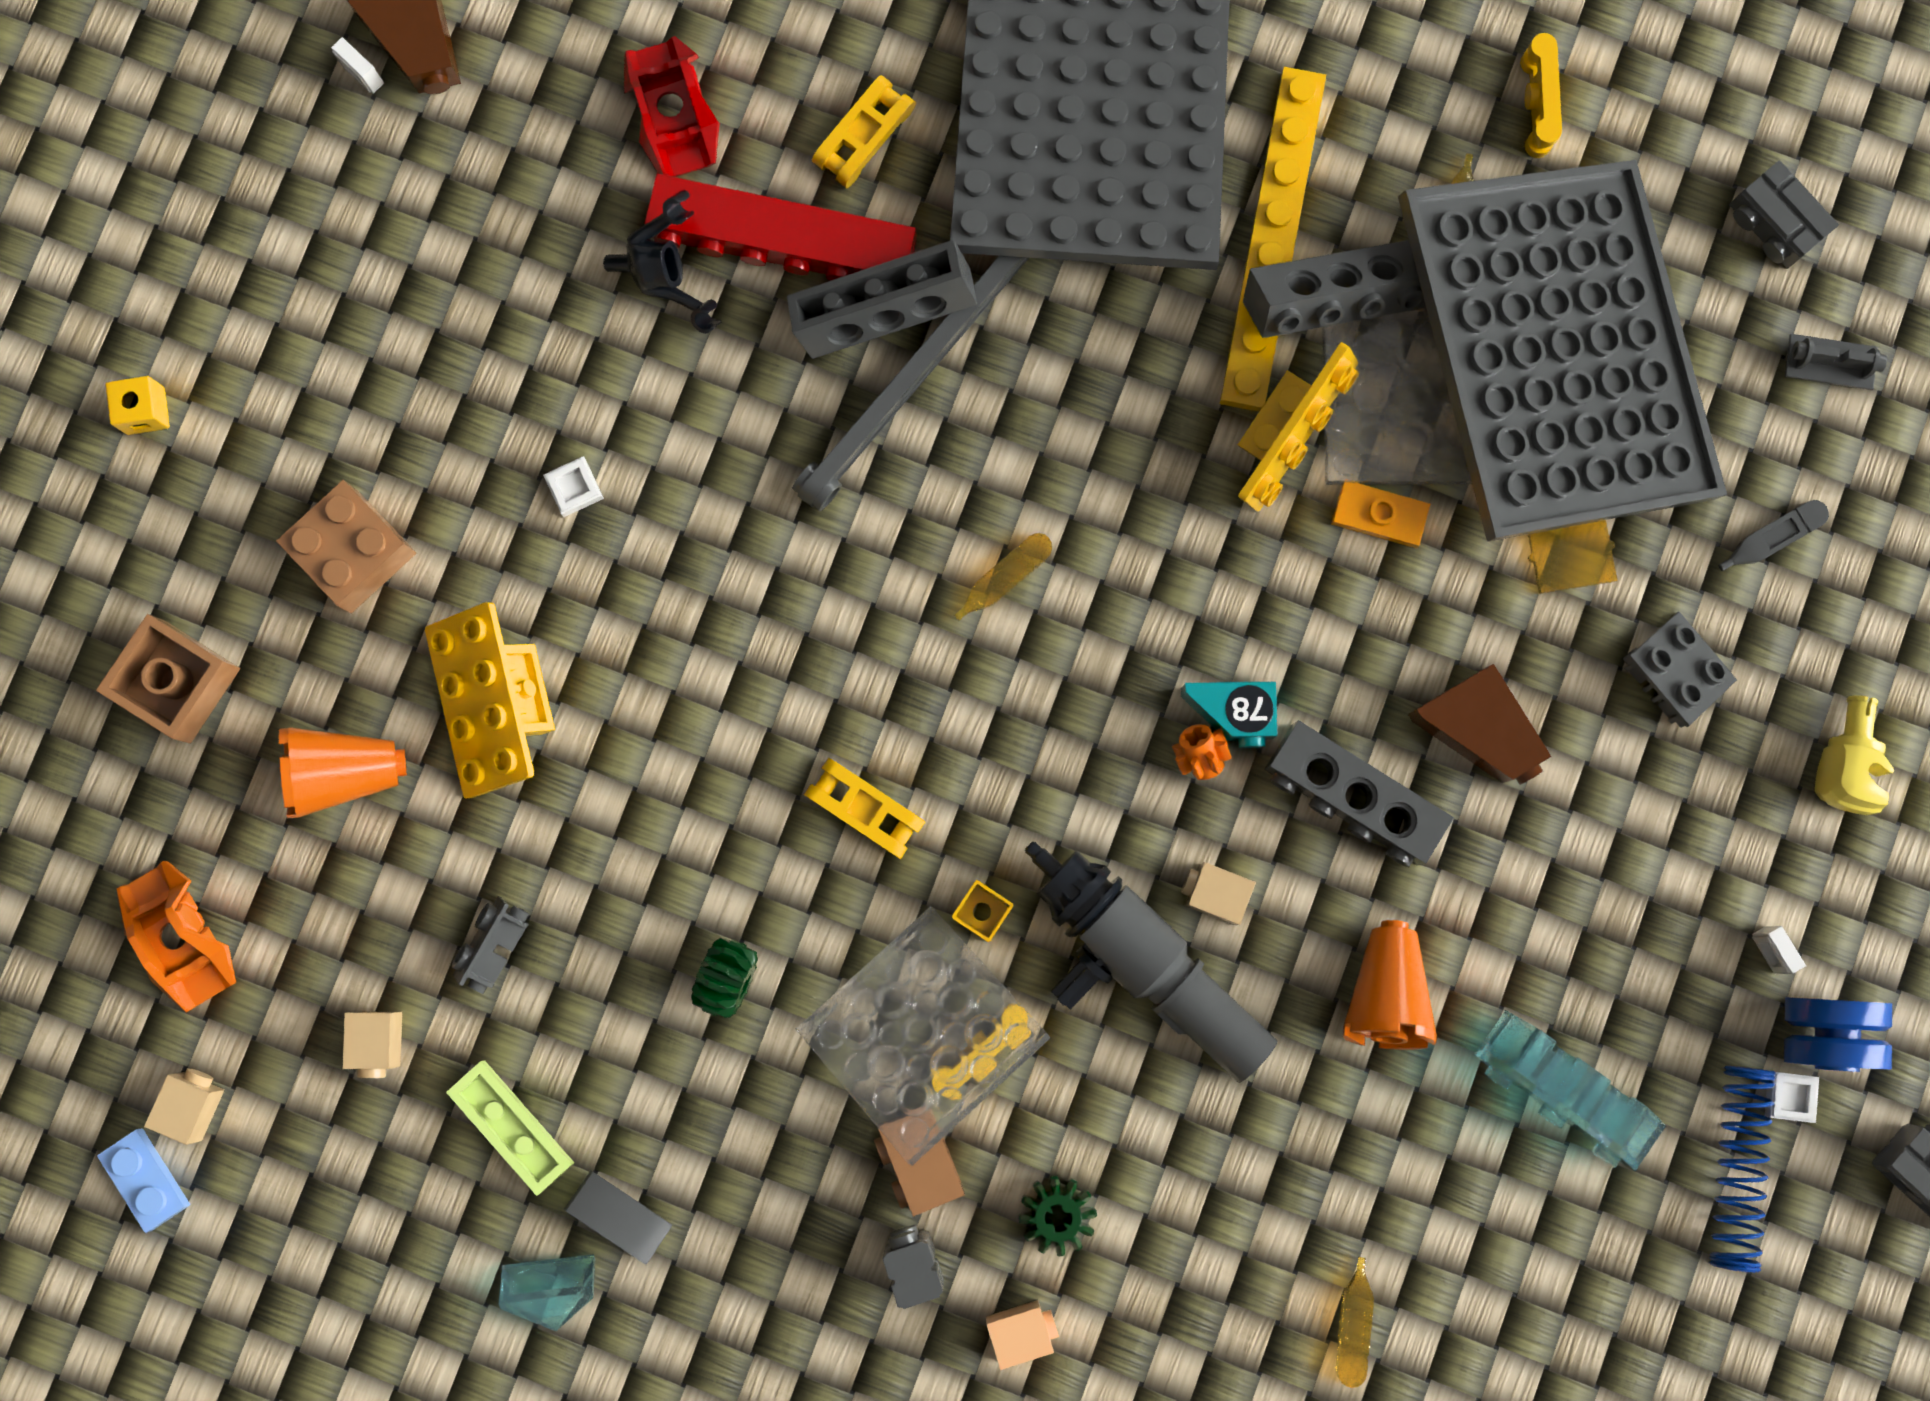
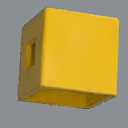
M150 376L106 382L109 418L112 426L127 435L163 430L170 427L165 388ZM136 394L138 396L137 405L127 409L125 396ZM148 424V425H142V426L133 427L134 425Z
M976 880L953 913L952 919L984 941L990 942L1013 908V903ZM986 903L989 905L991 915L987 920L980 921L975 918L973 909L977 904Z

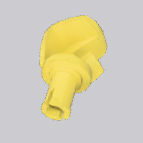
M1867 696L1847 697L1848 705L1844 734L1830 738L1828 747L1823 749L1814 789L1820 800L1836 809L1861 815H1874L1880 813L1888 805L1889 795L1875 783L1869 773L1877 777L1893 773L1894 769L1885 757L1886 745L1873 738L1878 700L1870 698L1869 702H1867Z

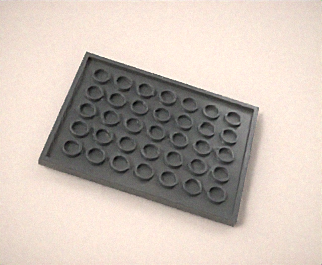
M968 0L950 241L955 240L961 253L1217 270L1220 252L1230 0Z
M1637 160L1409 189L1398 196L1487 542L1716 500L1727 495Z

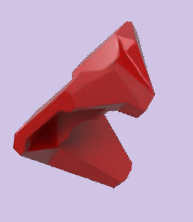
M676 36L671 37L667 42L637 51L627 50L624 55V94L635 92L641 111L639 143L657 173L672 177H678L716 164L720 127L719 121L702 96L694 66L691 65L699 57ZM667 94L677 95L683 101L681 111L675 116H664L658 111L659 100Z

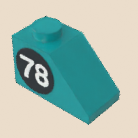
M1276 682L1185 683L1181 687V697L1215 730L1222 729L1227 741L1238 740L1239 748L1266 747V740H1272L1278 736Z

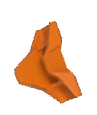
M162 861L153 870L127 885L118 887L116 890L125 936L148 977L154 985L186 1013L235 984L236 979L229 946L217 941L209 927H203L205 921L201 914L197 912L198 907L190 893L185 892L191 880L168 861ZM170 923L178 936L185 940V943L180 948L174 950L166 947L162 941V932Z

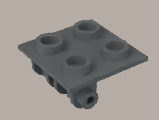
M1677 612L1639 648H1634L1622 658L1627 664L1624 669L1627 672L1629 671L1639 684L1648 680V683L1642 688L1644 692L1652 688L1657 691L1651 698L1653 703L1663 698L1658 706L1669 718L1668 721L1671 724L1676 722L1680 728L1690 726L1737 681L1735 676L1680 612Z

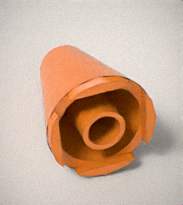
M292 727L279 729V744L284 746V755L279 757L284 806L288 808L287 819L299 818L398 786V777L407 776L405 749L396 750L395 741Z
M1385 920L1381 922V927L1371 930L1343 1026L1342 1037L1346 1041L1365 1046V1037L1372 1041L1379 1042V1048L1395 1050L1428 1048V1042L1432 1045L1436 1044L1437 1033L1418 934L1416 931L1408 929L1409 924L1407 922Z

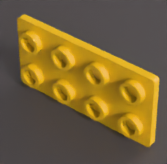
M1343 342L1338 345L1312 385L1287 370L1237 444L1240 448L1261 461L1238 495L1241 500L1257 512L1261 510L1263 505L1270 507L1283 488V485L1279 483L1288 468L1294 470L1301 463L1308 451V447L1304 444L1313 431L1320 432L1326 426L1334 411L1330 406L1339 392L1346 394L1355 383L1359 375V371L1356 370L1358 361L1351 348Z
M492 602L482 603L426 626L425 634L463 797L474 798L533 777L534 769L526 736L543 735L555 730L535 644L504 645L496 608Z

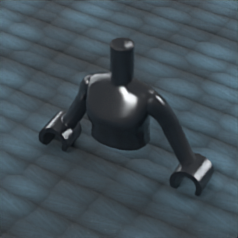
M681 190L663 203V213L628 236L627 254H608L604 257L603 265L607 272H631L637 287L643 294L668 299L692 310L691 322L699 332L706 334L722 323L720 319H713L708 314L717 307L716 301L710 299L702 303L678 289L677 286L681 284L683 279V267L676 245L672 241L655 242L650 240V238L661 233L671 224H682L694 215V211H686L680 203L690 197L688 191Z

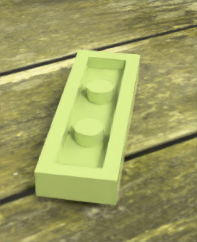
M485 1060L480 1061L446 1092L536 1196L541 1194L574 1164L573 1160Z

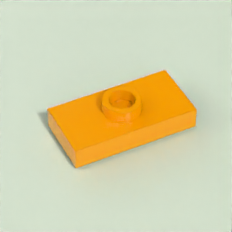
M1344 480L1331 525L1417 548L1420 546L1431 504Z

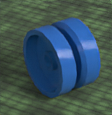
M1785 997V1021L1793 1026L1815 1027V1035L1792 1034L1785 1038L1784 1062L1815 1065V1069L1860 1072V1068L1892 1069V1045L1885 1040L1861 1038V1030L1886 1031L1892 1027V1003Z

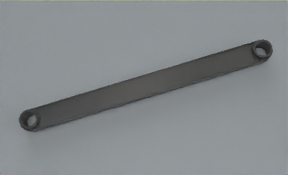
M999 256L974 284L978 305L949 314L821 464L818 465L816 462H812L803 470L792 487L798 493L800 499L820 512L831 503L842 487L838 480L1029 258Z

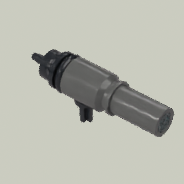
M1031 842L1025 848V853L1032 858V862L1049 877L1036 894L1049 905L1052 920L1059 927L1067 922L1070 926L1066 930L1065 935L1067 937H1076L1080 934L1079 938L1084 942L1076 951L1080 961L1051 990L1063 1006L1065 1005L1071 1010L1099 980L1108 984L1115 979L1134 998L1148 997L1154 1003L1151 1009L1178 1034H1187L1238 1083L1247 1079L1262 1065L1276 1047L1278 1040L1202 970L1204 963L1200 959L1193 961L1187 956V941L1127 885L1122 887V879L1119 876L1110 882L1107 877L1111 871L1105 865L1090 863L1078 851H1075L1061 864L1036 842Z

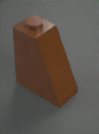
M347 0L356 16L419 94L424 92L427 94H440L447 91L450 86L461 84L442 0Z
M1494 664L1482 669L1408 714L1413 723L1501 783L1514 780L1515 778L1519 785L1529 781L1543 772L1539 764L1552 757Z

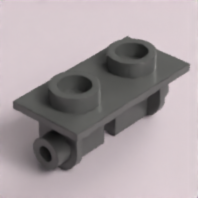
M1790 334L1785 377L1873 390L1876 371H1884L1887 364V356L1880 354L1876 346Z
M497 896L493 905L487 903L475 923V927L478 928L476 935L470 945L464 943L460 947L452 963V968L455 969L453 976L459 985L463 986L469 977L471 980L468 986L481 994H484L487 987L492 988L495 981L507 962V958L493 951L498 944L513 952L529 925L526 922L529 915L528 912L514 905L510 912L506 911L509 905L500 896Z

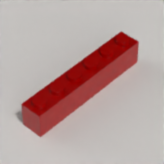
M656 174L645 224L661 215L663 213V203L677 192L686 190L689 192L690 197L680 204L686 211H694V215L682 224H671L661 233L652 237L655 242L672 241L677 248H680L681 244L697 247L698 252L711 257H723V253L740 256L741 261L753 266H765L766 262L783 265L785 271L796 275H808L809 271L826 274V278L830 281L912 254L915 251L917 242L915 227L662 174Z

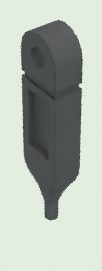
M1811 500L1742 539L1730 558L1718 565L1719 569L1724 571L1733 565L1757 563L1814 531L1827 522L1829 517L1827 506L1819 500Z

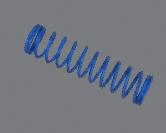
M1725 1066V1075L1744 1077L1766 1083L1729 1084L1722 1087L1725 1091L1761 1100L1765 1103H1724L1721 1107L1727 1111L1764 1121L1721 1122L1720 1126L1764 1140H1720L1718 1143L1722 1147L1762 1157V1159H1718L1717 1162L1719 1165L1746 1171L1761 1177H1719L1715 1180L1717 1183L1750 1191L1761 1196H1716L1714 1199L1717 1202L1747 1209L1760 1215H1714V1220L1744 1227L1758 1232V1234L1713 1233L1711 1236L1713 1239L1744 1246L1757 1252H1711L1709 1257L1711 1261L1709 1263L1712 1266L1723 1269L1757 1273L1762 1270L1760 1268L1762 1264L1745 1258L1761 1256L1763 1251L1757 1246L1736 1239L1760 1238L1764 1235V1232L1755 1226L1735 1220H1758L1764 1218L1766 1214L1758 1208L1735 1201H1761L1766 1199L1767 1195L1761 1190L1734 1182L1766 1181L1769 1177L1765 1173L1737 1164L1765 1163L1770 1158L1764 1153L1736 1145H1763L1770 1143L1771 1139L1764 1134L1735 1126L1770 1125L1773 1122L1770 1118L1737 1108L1770 1107L1774 1102L1769 1098L1736 1089L1773 1088L1776 1085L1773 1082L1776 1079L1774 1077L1776 1073L1761 1069Z

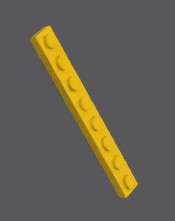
M1284 67L1281 73L1219 402L1222 405L1259 412L1266 402L1278 336L1262 338L1243 303V298L1251 268L1292 261L1326 74Z

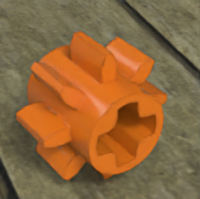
M1196 724L1186 728L1180 734L1179 743L1172 746L1176 755L1175 761L1181 774L1186 775L1192 771L1197 780H1207L1216 777L1224 769V761L1232 758L1223 730L1218 729L1212 733L1206 724Z

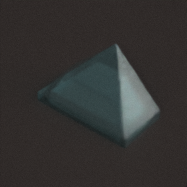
M594 1254L502 1265L499 1294L500 1309L557 1331L593 1299L595 1277Z

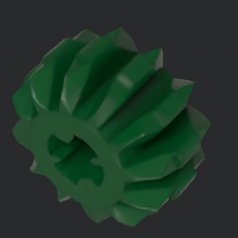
M719 938L714 941L712 947L708 949L704 960L701 961V967L696 974V980L692 987V1004L713 1016L730 1018L736 1014L753 981L752 978L758 961L757 952L736 940L730 941Z
M1051 1175L1050 1185L1052 1190L1046 1192L1042 1183L1036 1181L1033 1183V1187L1039 1195V1199L1036 1200L1029 1195L1022 1196V1204L1033 1209L1034 1212H1023L1018 1215V1220L1022 1224L1036 1223L1024 1233L1026 1241H1032L1042 1234L1043 1236L1038 1244V1251L1044 1254L1048 1250L1051 1241H1054L1057 1256L1060 1257L1065 1255L1064 1241L1070 1240L1073 1248L1077 1251L1082 1249L1081 1241L1076 1236L1078 1231L1086 1236L1094 1234L1093 1227L1082 1222V1220L1097 1217V1210L1092 1207L1079 1208L1090 1200L1091 1194L1088 1190H1084L1073 1197L1077 1188V1181L1070 1178L1063 1191L1060 1190L1058 1176ZM1061 1204L1063 1211L1070 1213L1069 1219L1063 1218L1064 1225L1059 1227L1054 1226L1051 1219L1045 1218L1046 1212L1052 1213L1051 1206Z

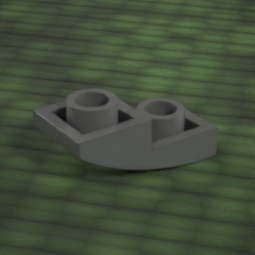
M591 1170L564 1208L573 1217L645 1265H647L672 1227L671 1223Z

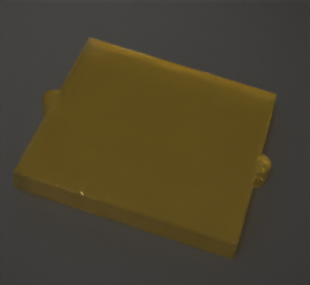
M1606 520L1528 534L1531 549L1528 561L1534 565L1539 594L1618 581L1612 554L1615 543L1609 539Z

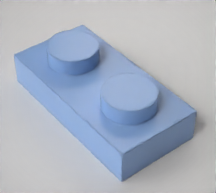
M143 1128L134 1130L97 1155L145 1233L153 1231L190 1206L189 1201Z

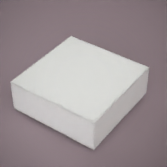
M343 37L331 47L333 54L342 67L367 91L374 94L384 84L375 68Z
M584 456L543 475L563 517L604 499Z
M1765 926L1752 934L1753 940L1773 973L1793 974L1806 966L1782 926Z
M1775 1072L1776 1075L1774 1077L1776 1079L1773 1082L1776 1085L1773 1088H1767L1766 1098L1771 1099L1774 1104L1770 1107H1765V1116L1816 1123L1819 1077Z

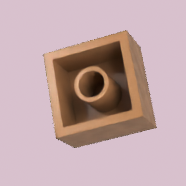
M342 480L276 540L338 607L351 614L417 554L363 495L345 480Z
M147 614L96 691L171 739L191 744L241 668L167 621Z

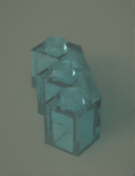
M1505 1010L1474 1054L1488 1067L1484 1074L1506 1090L1513 1084L1528 1093L1541 1105L1538 1114L1558 1128L1562 1129L1564 1124L1567 1123L1582 1132L1595 1145L1591 1152L1610 1166L1616 1168L1618 1163L1621 1162L1636 1171L1666 1125L1634 1097H1627L1610 1084L1611 1081L1597 1070L1580 1058L1571 1056L1555 1045L1557 1042L1543 1031Z

